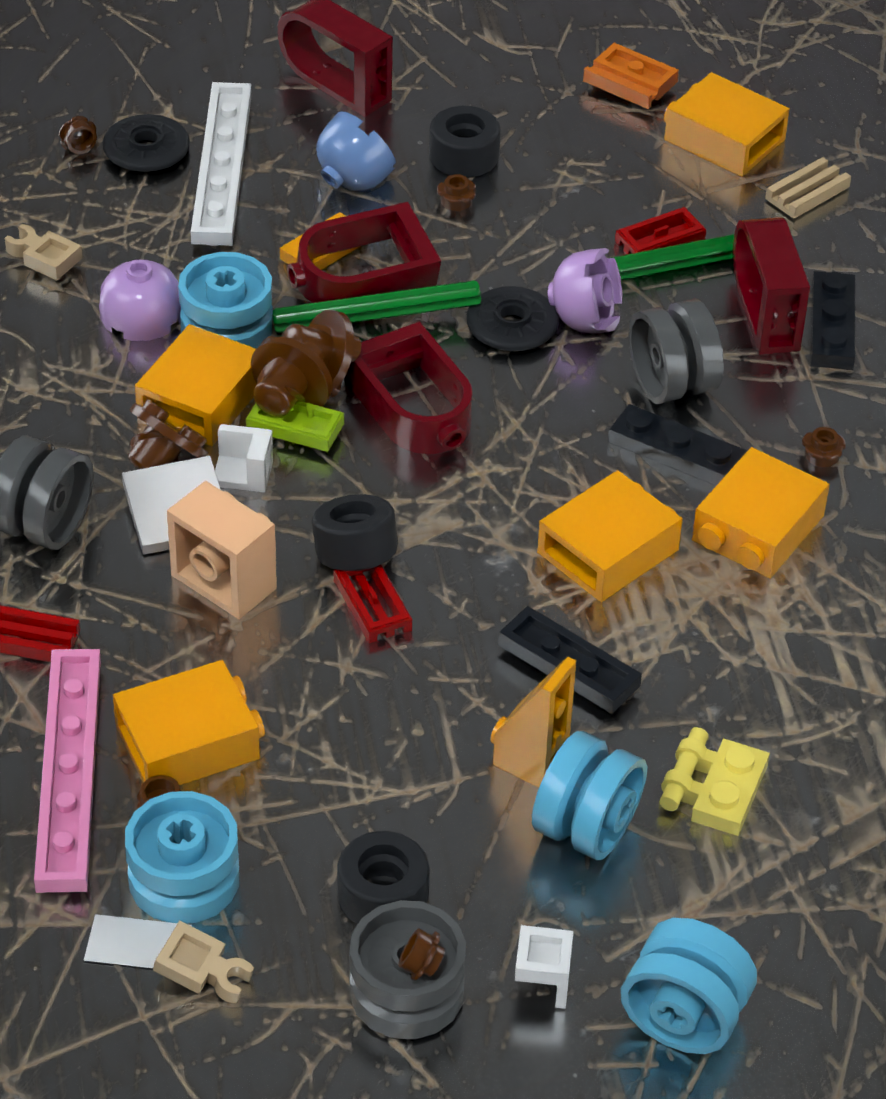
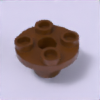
M329 309L319 313L308 327L300 324L288 326L281 337L291 338L301 343L312 342L320 347L324 353L323 362L326 364L332 377L333 394L331 397H335L341 390L342 381L347 374L350 363L354 362L360 354L361 340L359 337L354 336L352 323L346 314Z
M268 336L263 340L251 358L252 374L257 383L253 395L256 404L262 411L271 416L282 417L289 413L298 400L321 407L326 404L333 394V382L331 374L323 362L324 353L320 347L312 342L301 343L287 337Z
M147 399L143 406L134 402L130 408V412L148 424L142 433L136 434L130 441L131 450L128 453V458L137 470L179 462L178 455L183 449L197 458L208 455L209 452L203 447L207 441L204 436L184 424L181 430L175 428L166 421L170 413L151 400Z

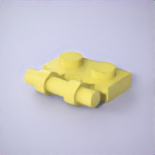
M694 727L691 729L688 738L682 739L675 753L677 762L674 769L667 771L661 784L663 794L659 803L661 807L668 811L677 810L680 802L693 805L692 822L739 836L767 769L770 753L724 738L718 752L709 750L705 746L709 734L702 728ZM694 770L708 774L704 784L692 779Z

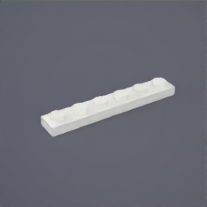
M212 82L191 226V244L210 246L233 245L252 97L250 83Z

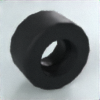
M461 105L440 111L432 119L430 125L429 157L432 164L443 173L448 175L460 174L467 178L481 176L491 171L499 160L501 126L494 115L476 106Z
M367 494L346 495L323 503L313 514L312 527L316 555L322 564L331 569L360 571L373 568L387 562L397 551L398 538L394 509L387 500L381 497Z
M383 830L368 832L353 839L342 850L337 864V893L341 909L350 920L358 924L362 917L381 905L400 900L427 903L430 879L427 854L416 841L402 833ZM377 876H389L399 881L390 885H377L367 880Z

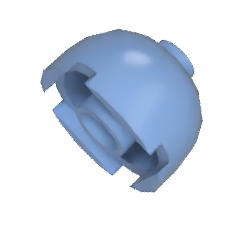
M338 112L319 135L316 151L318 162L323 168L320 173L323 179L336 189L342 186L350 191L364 192L380 184L395 169L393 166L396 160L384 140L374 130L367 135L359 128L363 121L348 112Z

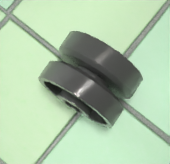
M693 298L669 304L667 310L662 307H656L633 314L629 325L630 354L640 386L652 402L659 404L680 399L685 392L695 395L718 389L722 382L724 371L723 349L713 317L703 302Z
M22 435L15 439L0 459V531L17 537L25 535L29 542L48 549L58 550L66 545L77 532L92 496L94 471L93 463L88 455L67 448L59 447L55 449L52 443L33 436Z
M404 900L378 906L361 918L351 934L349 997L356 1015L371 1030L390 1038L418 1039L436 1034L453 1022L463 1005L466 940L459 924L440 908L425 902ZM418 928L431 935L436 931L440 934L438 945L445 948L443 959L431 977L423 974L418 980L414 981L411 979L410 972L398 966L402 951Z

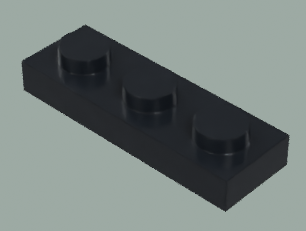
M814 271L812 280L810 366L853 370L855 362V275Z
M631 404L625 408L609 429V443L714 485H717L747 452L743 448Z
M529 606L524 608L499 632L498 645L547 675L567 657L576 660L574 691L611 714L641 686L642 673Z

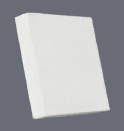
M210 456L122 473V483L143 555L169 550L167 510L205 480L220 489Z

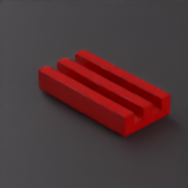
M682 207L616 230L615 242L619 246L624 245L623 251L626 254L705 240L707 229L686 207Z
M381 564L360 571L334 569V582L368 643L378 641V634L381 633L386 638L395 636V629L401 628L403 633L412 631V618ZM368 571L394 616H387L374 589L368 583L363 572ZM349 576H351V577L353 578V580H354L356 586L358 587V589H359L360 593L362 594V596H363L365 602L367 603V605H368L369 609L371 610V612H372L374 618L376 619L375 622L373 621L372 617L370 616V614H369L367 608L365 607L363 601L361 600V598H360L358 592L356 591L354 585L352 584V582H351Z
M0 605V633L19 637L0 635V653L51 662L52 650L73 649L80 633V621L78 619ZM37 640H39V641H44V642H49V643L60 644V645H62V646L54 645V644H48V643H43V642H38Z

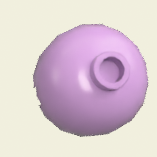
M607 248L590 249L571 254L562 261L555 272L553 282L549 283L548 300L550 305L555 306L562 321L576 331L582 333L611 332L615 330L619 323L620 316L612 317L614 304H622L621 277L615 258H606L605 256L609 252Z
M132 260L120 264L110 271L101 285L99 310L100 319L104 327L111 333L112 328L123 332V338L131 341H150L166 336L171 332V325L176 323L177 320L180 324L179 282L170 269L161 263L150 260Z

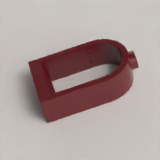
M310 0L293 11L285 12L280 17L277 31L278 42L285 60L300 78L364 117L392 101L393 36L331 0ZM311 28L354 53V71L329 57L316 42Z
M404 202L323 221L311 226L302 235L299 242L297 262L288 264L287 274L291 286L294 289L298 288L307 300L315 303L436 286L441 259L409 202ZM392 239L404 261L402 264L353 276L331 275L320 270L312 263L313 259L322 255Z
M783 217L739 220L735 228L733 243L734 272L737 289L758 353L761 355L798 352L801 350L810 285L789 226Z
M419 321L361 342L360 354L354 362L350 363L344 381L387 436L399 447L414 453L437 454L458 448L468 437L471 430L472 387L466 376ZM420 366L454 409L436 416L413 414L403 409L395 401L380 380Z

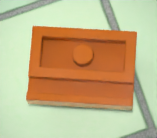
M614 42L593 60L592 67L587 66L584 68L583 82L649 109L653 100L658 101L678 82L679 70Z

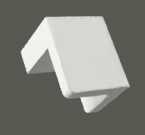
M221 424L218 430L219 457L215 467L219 486L221 488L265 493L273 464L272 430Z
M521 925L515 981L557 985L555 1008L566 1009L574 931Z

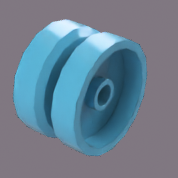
M216 252L197 258L190 262L181 272L178 285L179 303L181 305V333L191 324L256 349L265 338L272 335V276L267 267L256 258L238 252Z
M585 731L574 732L555 754L540 784L532 810V826L534 830L556 841L564 840L571 835V843L574 850L595 860L604 859L612 852L624 835L640 802L647 777L648 767L645 759L623 749H616L611 754H608V747L604 740Z
M194 791L168 792L149 799L133 813L125 828V851L128 864L129 891L139 908L154 919L170 923H178L180 920L189 924L198 923L216 916L232 902L240 886L237 823L226 806L212 796Z
M670 918L658 923L649 935L640 952V958L633 965L620 988L621 1003L629 1018L645 1034L663 1045L685 1053L708 1054L721 1050L729 1040L739 1020V1013L747 1004L757 984V968L749 953L733 937L715 926L690 918Z

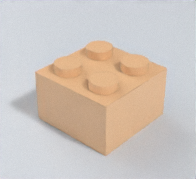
M206 480L167 510L171 576L239 620L277 589L275 524L267 516L253 511L236 500L229 492L218 489Z

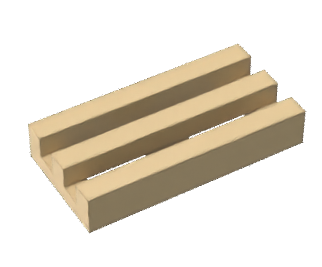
M822 157L768 187L765 199L794 219L849 188L851 175L846 172L839 175L840 168L836 165L828 168V160Z

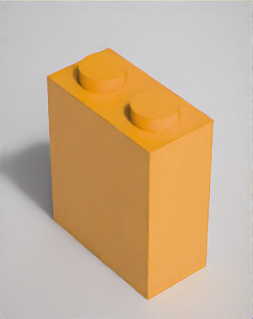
M711 72L699 83L693 84L689 91L681 98L669 104L664 114V122L666 123L664 140L743 177L786 139L790 108Z
M189 324L135 384L136 402L143 406L147 399L151 400L170 413L166 420L178 430H181L184 424H186L206 438L205 444L213 447L218 441L220 425H231L254 398L253 392L257 383L252 374L251 358L256 348Z
M751 447L696 508L692 541L771 579L823 518L830 484Z
M616 470L539 521L537 553L602 603L679 550L683 518L674 509L664 505L648 493L639 483L633 482L619 470Z
M223 659L113 694L116 728L143 783L150 777L165 775L175 779L180 786L260 759L259 738L265 736L261 716L256 709L249 710L246 704L245 688L238 675L231 676Z

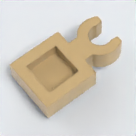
M21 224L18 226L20 239H14L11 236L5 237L7 253L15 257H23L24 266L54 280L60 279L83 259L81 245L51 231L40 237L36 235L34 228Z
M179 920L157 956L153 971L200 994L205 984L208 983L214 986L217 995L222 1000L237 1004L242 989L237 985L231 984L228 978L236 976L249 982L252 978L254 967L251 963L241 958H223L222 955L226 943Z

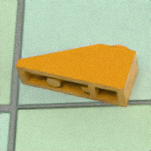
M570 657L564 659L519 702L508 717L503 716L497 721L490 738L491 743L494 744L493 766L538 788L540 787L546 770L555 754L566 739L570 737L576 660Z

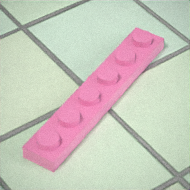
M55 649L51 653L34 874L36 893L87 892L101 673L100 649Z

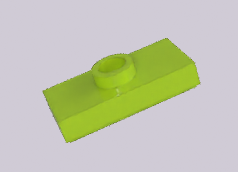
M299 400L289 413L282 417H275L265 413L255 403L246 418V427L270 429L274 438L326 452L330 450L344 425V412Z

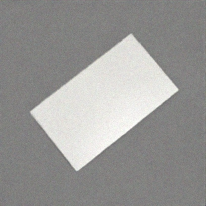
M95 914L84 961L153 968L157 956L178 923Z

